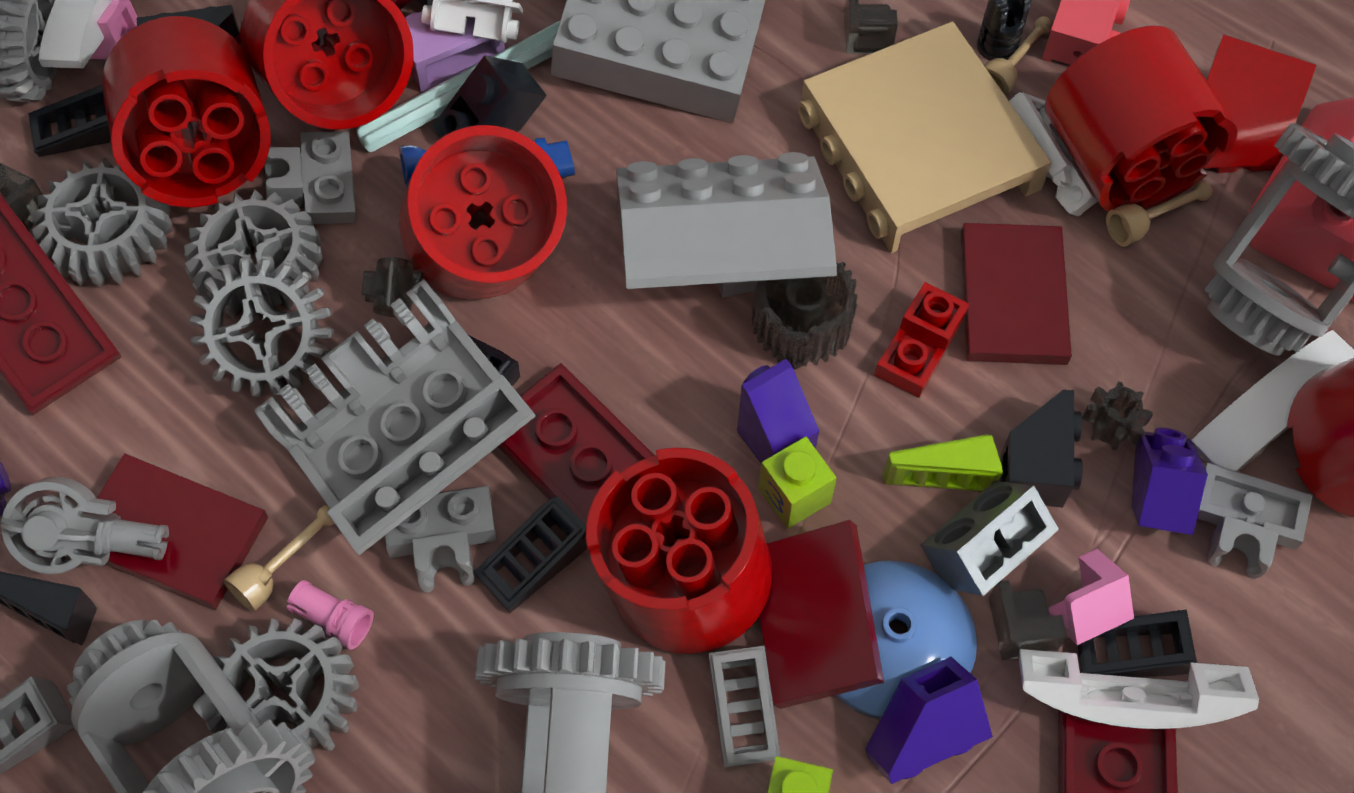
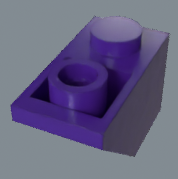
M787 359L771 368L768 365L757 368L747 376L741 385L737 433L760 463L807 436L816 449L819 429L794 369Z
M1156 428L1154 433L1138 430L1135 448L1132 509L1138 526L1193 535L1208 474L1191 439L1186 438L1187 436L1180 431L1170 428Z
M952 657L946 658L900 680L865 748L868 759L891 784L902 779L915 777L923 769L951 756L964 754L971 750L973 746L993 737L978 680Z

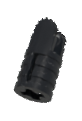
M988 0L977 39V49L984 58L988 60L994 58L1008 60L1019 47L1032 0Z

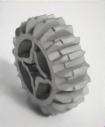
M0 0V98H5L7 101L31 102V100H42L46 90L52 89V80L56 77L57 68L42 67L38 58L44 29L55 0Z
M105 157L96 168H93L92 165L84 161L82 171L74 174L65 169L64 181L61 183L49 181L51 194L37 196L40 209L31 213L33 217L32 222L35 225V228L32 229L33 238L62 277L71 276L73 281H76L80 286L88 279H91L93 284L101 288L107 277H112L114 281L121 285L123 274L129 271L140 276V264L143 262L156 264L157 256L154 250L167 249V238L165 235L172 232V222L169 218L171 216L170 205L158 202L142 194L141 188L126 176L119 164L114 167ZM126 202L132 203L136 206H127ZM67 238H78L79 242H87L88 245L76 244L67 240Z
M254 190L251 198L248 200H243L234 193L232 204L225 206L220 202L216 203L215 214L200 213L199 222L202 227L189 228L191 243L184 245V255L187 260L185 270L190 281H193L192 285L197 295L214 297L207 290L204 282L207 278L214 277L225 284L220 272V267L223 265L231 264L240 275V259L253 257L252 246H255L257 251L255 253L257 272L261 258L263 256H272L274 273H277L279 266L284 261H290L294 264L293 272L290 276L292 281L302 272L311 274L310 282L318 281L319 270L317 266L323 264V253L320 246L322 241L319 232L314 228L312 218L306 211L300 212L299 206L293 199L283 203L281 197L276 192L271 194L266 200H263L262 195ZM260 284L262 293L268 295V299L274 308L283 304L293 310L294 302L285 293L270 285ZM307 284L303 289L308 294L309 287ZM244 287L231 297L225 308L226 314L230 315L232 319L243 310L242 300L246 299Z
M263 256L259 262L257 272L251 257L241 258L239 263L240 275L231 264H226L220 267L221 276L225 284L214 277L205 280L204 285L214 295L213 298L207 295H197L194 298L193 302L198 307L206 310V314L190 316L189 323L191 325L204 327V334L192 337L191 343L193 346H200L206 343L210 351L199 358V363L206 365L216 360L220 364L212 375L216 381H220L229 373H232L234 376L230 389L234 392L242 390L247 380H250L251 395L259 397L263 394L267 381L270 391L274 396L280 395L279 391L285 386L283 377L293 388H298L303 384V378L298 368L307 374L306 370L316 363L309 357L310 355L322 358L330 352L325 345L316 342L317 338H330L334 335L333 328L318 326V319H324L333 314L332 308L323 307L316 310L313 301L322 298L325 292L322 288L314 289L308 294L303 288L310 282L312 277L308 272H302L292 281L290 276L293 272L294 264L290 261H284L279 266L277 273H274L273 257ZM260 284L270 285L281 290L294 302L298 310L282 312L275 309L271 305L268 295L262 293ZM244 287L246 299L242 300L244 311L242 318L235 324L223 327V315L229 300L239 289ZM259 313L264 314L262 320L269 318L271 322L281 320L286 322L273 327V330L265 333V339L261 338L262 332L255 334L253 330L239 331L259 320ZM302 326V338L299 348L286 364L280 366L278 353L282 352L280 338L283 332ZM242 341L253 348L256 359L262 360L263 367L254 366L243 361L232 351L227 342Z
M271 618L268 624V633L262 635L256 626L249 625L247 634L250 640L242 645L239 640L229 638L228 646L233 654L230 658L213 656L214 660L240 695L249 677L252 676L254 678V693L246 701V704L260 723L263 724L265 721L271 720L274 725L284 721L296 725L297 727L293 729L310 750L309 755L314 762L316 761L315 754L311 749L318 744H321L327 751H333L335 744L329 733L332 730L339 733H347L350 726L347 720L340 714L355 712L358 706L355 698L348 694L359 688V682L355 675L348 674L354 667V664L348 654H340L342 650L340 641L336 637L325 640L324 630L316 624L305 632L302 621L296 618L291 621L286 631H283L279 620ZM295 657L283 666L277 667L267 664L278 658ZM324 672V692L318 707L312 714L306 707L307 696L317 686L314 681ZM270 681L277 689L281 688L286 693L290 692L289 697L296 708H292L285 700L281 701L276 696L272 697L274 693L266 682ZM220 713L216 714L210 721H206V726L212 734L230 728Z

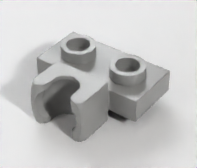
M300 132V148L271 147L269 149L268 157L264 164L265 177L268 178L266 181V199L276 192L281 197L283 203L293 199L299 206V209H302L304 204V210L312 218L313 224L355 223L356 211L349 132Z
M1207 462L1204 468L1208 477L1197 519L1217 525L1212 534L1207 556L1208 563L1212 566H1218L1223 560V555L1229 553L1232 548L1238 549L1246 555L1247 575L1252 579L1259 578L1271 566L1276 544L1296 550L1303 543L1313 495Z
M489 485L438 493L385 535L389 558L414 555L417 580L423 592L429 593L434 589L435 574L444 567L455 568L459 572L461 583L464 586H470L474 583L475 578L470 545L497 541Z

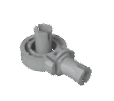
M65 477L43 478L22 488L9 500L0 520L3 540L10 554L24 567L43 574L67 572L80 564L105 566L111 551L162 560L168 544L167 541H162V538L169 537L168 525L159 526L122 520L121 516L112 513L116 510L115 501L97 499L86 486ZM41 490L58 491L40 496L28 505L24 503L33 492ZM50 501L57 502L56 505H55V504H44V505H41V506L37 507L38 505H40V504L43 503V502H50ZM69 555L70 558L66 559L64 556Z

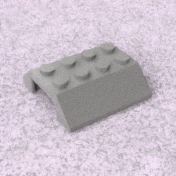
M789 152L781 154L777 159L758 160L753 156L739 155L731 157L727 162L707 163V161L699 158H689L681 160L677 165L657 166L653 162L639 161L629 164L627 168H616L619 223L622 225L626 289L837 276L830 196L815 156L808 157L803 153Z
M424 279L406 292V294L429 322L426 326L423 327L400 298L391 304L393 314L415 336L402 348L398 349L384 326L373 318L364 326L387 354L386 357L381 360L358 330L322 357L327 367L344 386L341 392H339L316 363L306 370L311 383L318 391H322L331 402L317 414L305 403L306 400L301 393L289 384L279 392L302 420L301 423L297 424L273 396L254 410L269 433L290 452L329 506L330 510L327 513L359 555L536 416L507 379L500 375L459 325L442 300Z

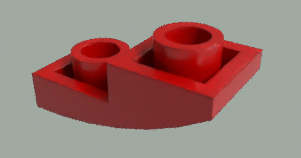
M924 282L904 314L899 330L879 360L874 376L920 398L955 336L970 304Z

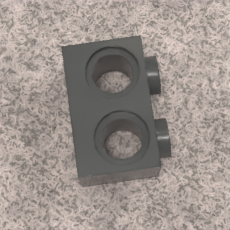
M995 481L920 545L938 576L953 590L984 596L1056 533L1059 528L1034 485Z

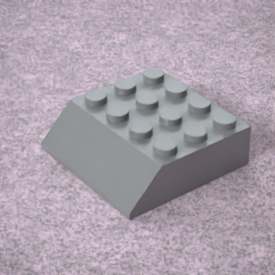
M567 0L553 43L551 75L733 123L766 0Z

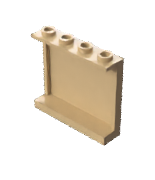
M953 21L803 80L801 102L798 103V113L802 123L807 129L812 128L820 140V147L824 158L830 165H836L843 176L844 188L849 198L854 202L858 201L866 213L867 224L871 233L876 239L882 238L891 254L898 251L901 235L1016 186L1020 188L1025 197L1043 188L1052 162Z

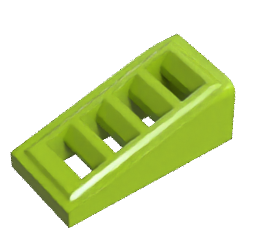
M987 434L890 452L882 476L886 485L984 491L993 482L1000 480L1003 471L993 436Z

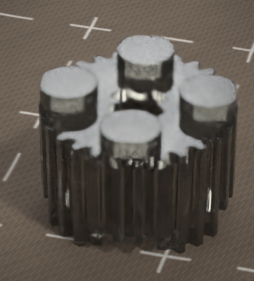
M844 262L837 263V276L757 281L752 310L753 333L758 334L757 342L764 343L763 350H771V356L773 358L776 357L778 363L787 359L794 370L807 366L810 361L814 365H818L819 359L827 362L829 355L835 357L838 349L843 350L847 345L857 308V294H855L857 281L856 279H851V270L845 271L846 264Z

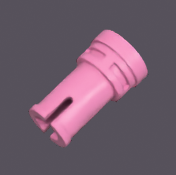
M307 580L300 581L294 587L287 600L290 603L286 606L288 612L322 627V629L326 630L328 637H336L341 645L349 650H353L361 644L373 622L374 613L372 610L363 605L354 604L349 599L341 601L313 586Z

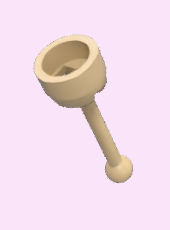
M1046 16L1039 17L1034 23V30L1008 60L994 58L984 65L1006 97L1015 87L1018 78L1015 65L1041 35H1046L1051 31L1053 23L1050 18Z
M1199 182L1194 186L1193 191L1147 211L1136 204L1122 205L1108 212L1106 216L1107 230L1115 243L1126 247L1145 236L1149 230L1151 219L1196 199L1206 201L1212 196L1213 188L1208 182Z
M322 506L317 512V518L265 566L255 563L244 564L224 580L227 589L245 608L255 612L263 605L273 592L272 573L321 528L335 524L327 513L330 510L329 506Z

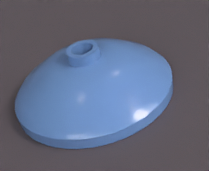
M878 561L864 565L884 683L836 695L855 711L875 719H881L902 678L949 657L954 658L971 673L976 659V630L969 609L961 596L932 571L901 561ZM893 620H900L906 624L908 632L897 634L890 629L889 623Z

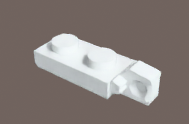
M1019 92L1009 102L1052 162L1047 177L1053 179V182L1058 185L1055 198L1069 214L1075 216L1082 215L1083 212L1098 202L1047 117L1045 112L1046 101Z

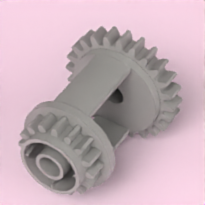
M1292 122L1274 145L1279 149V152L1287 156L1288 160L1213 261L1212 265L1217 273L1204 289L1209 293L1208 297L1211 299L1207 308L1215 318L1249 343L1277 356H1280L1285 349L1299 352L1311 335L1322 337L1354 296V262L1342 254H1338L1327 270L1340 280L1319 308L1270 273L1240 257L1295 180L1354 219V143L1336 133L1329 140H1326L1309 129Z
M135 620L118 625L95 639L83 651L74 666V682L67 685V690L72 696L69 702L72 705L71 721L73 727L117 793L306 792L302 783L312 778L313 774L308 768L314 764V760L309 755L310 750L295 730H290L284 722L278 726H275L271 720L261 724L202 642L191 634L178 631L173 623L168 622L161 626L157 620ZM204 690L205 693L198 699V697ZM192 704L195 711L207 721H210L218 713L222 715L230 728L214 733L185 749L165 765L150 783L147 782L124 748V746L137 743L161 731L178 719Z
M569 632L535 633L526 635L523 639H516V643L499 640L497 644L485 643L484 647H478L475 680L480 681V684L491 685V688H496L495 696L501 700L527 705L520 793H606L611 710L639 707L642 704V696L652 697L653 694H661L664 691L666 661L663 660V657L654 656L653 652H638L639 648H622L621 642L608 637Z

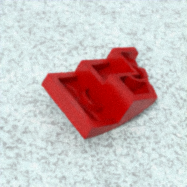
M1223 34L1206 81L1235 123L1237 138L1230 151L1224 153L1219 151L1203 169L1217 168L1218 173H1234L1240 169L1252 172L1274 171L1282 156V153L1274 145L1291 122L1296 123L1316 64Z

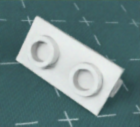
M433 0L432 6H423L421 22L422 24L430 25V30L433 31L437 30L464 35L467 17L474 18V37L507 43L508 38L516 40L519 31V21L511 19L512 13L523 14V8L520 3L513 2V0Z

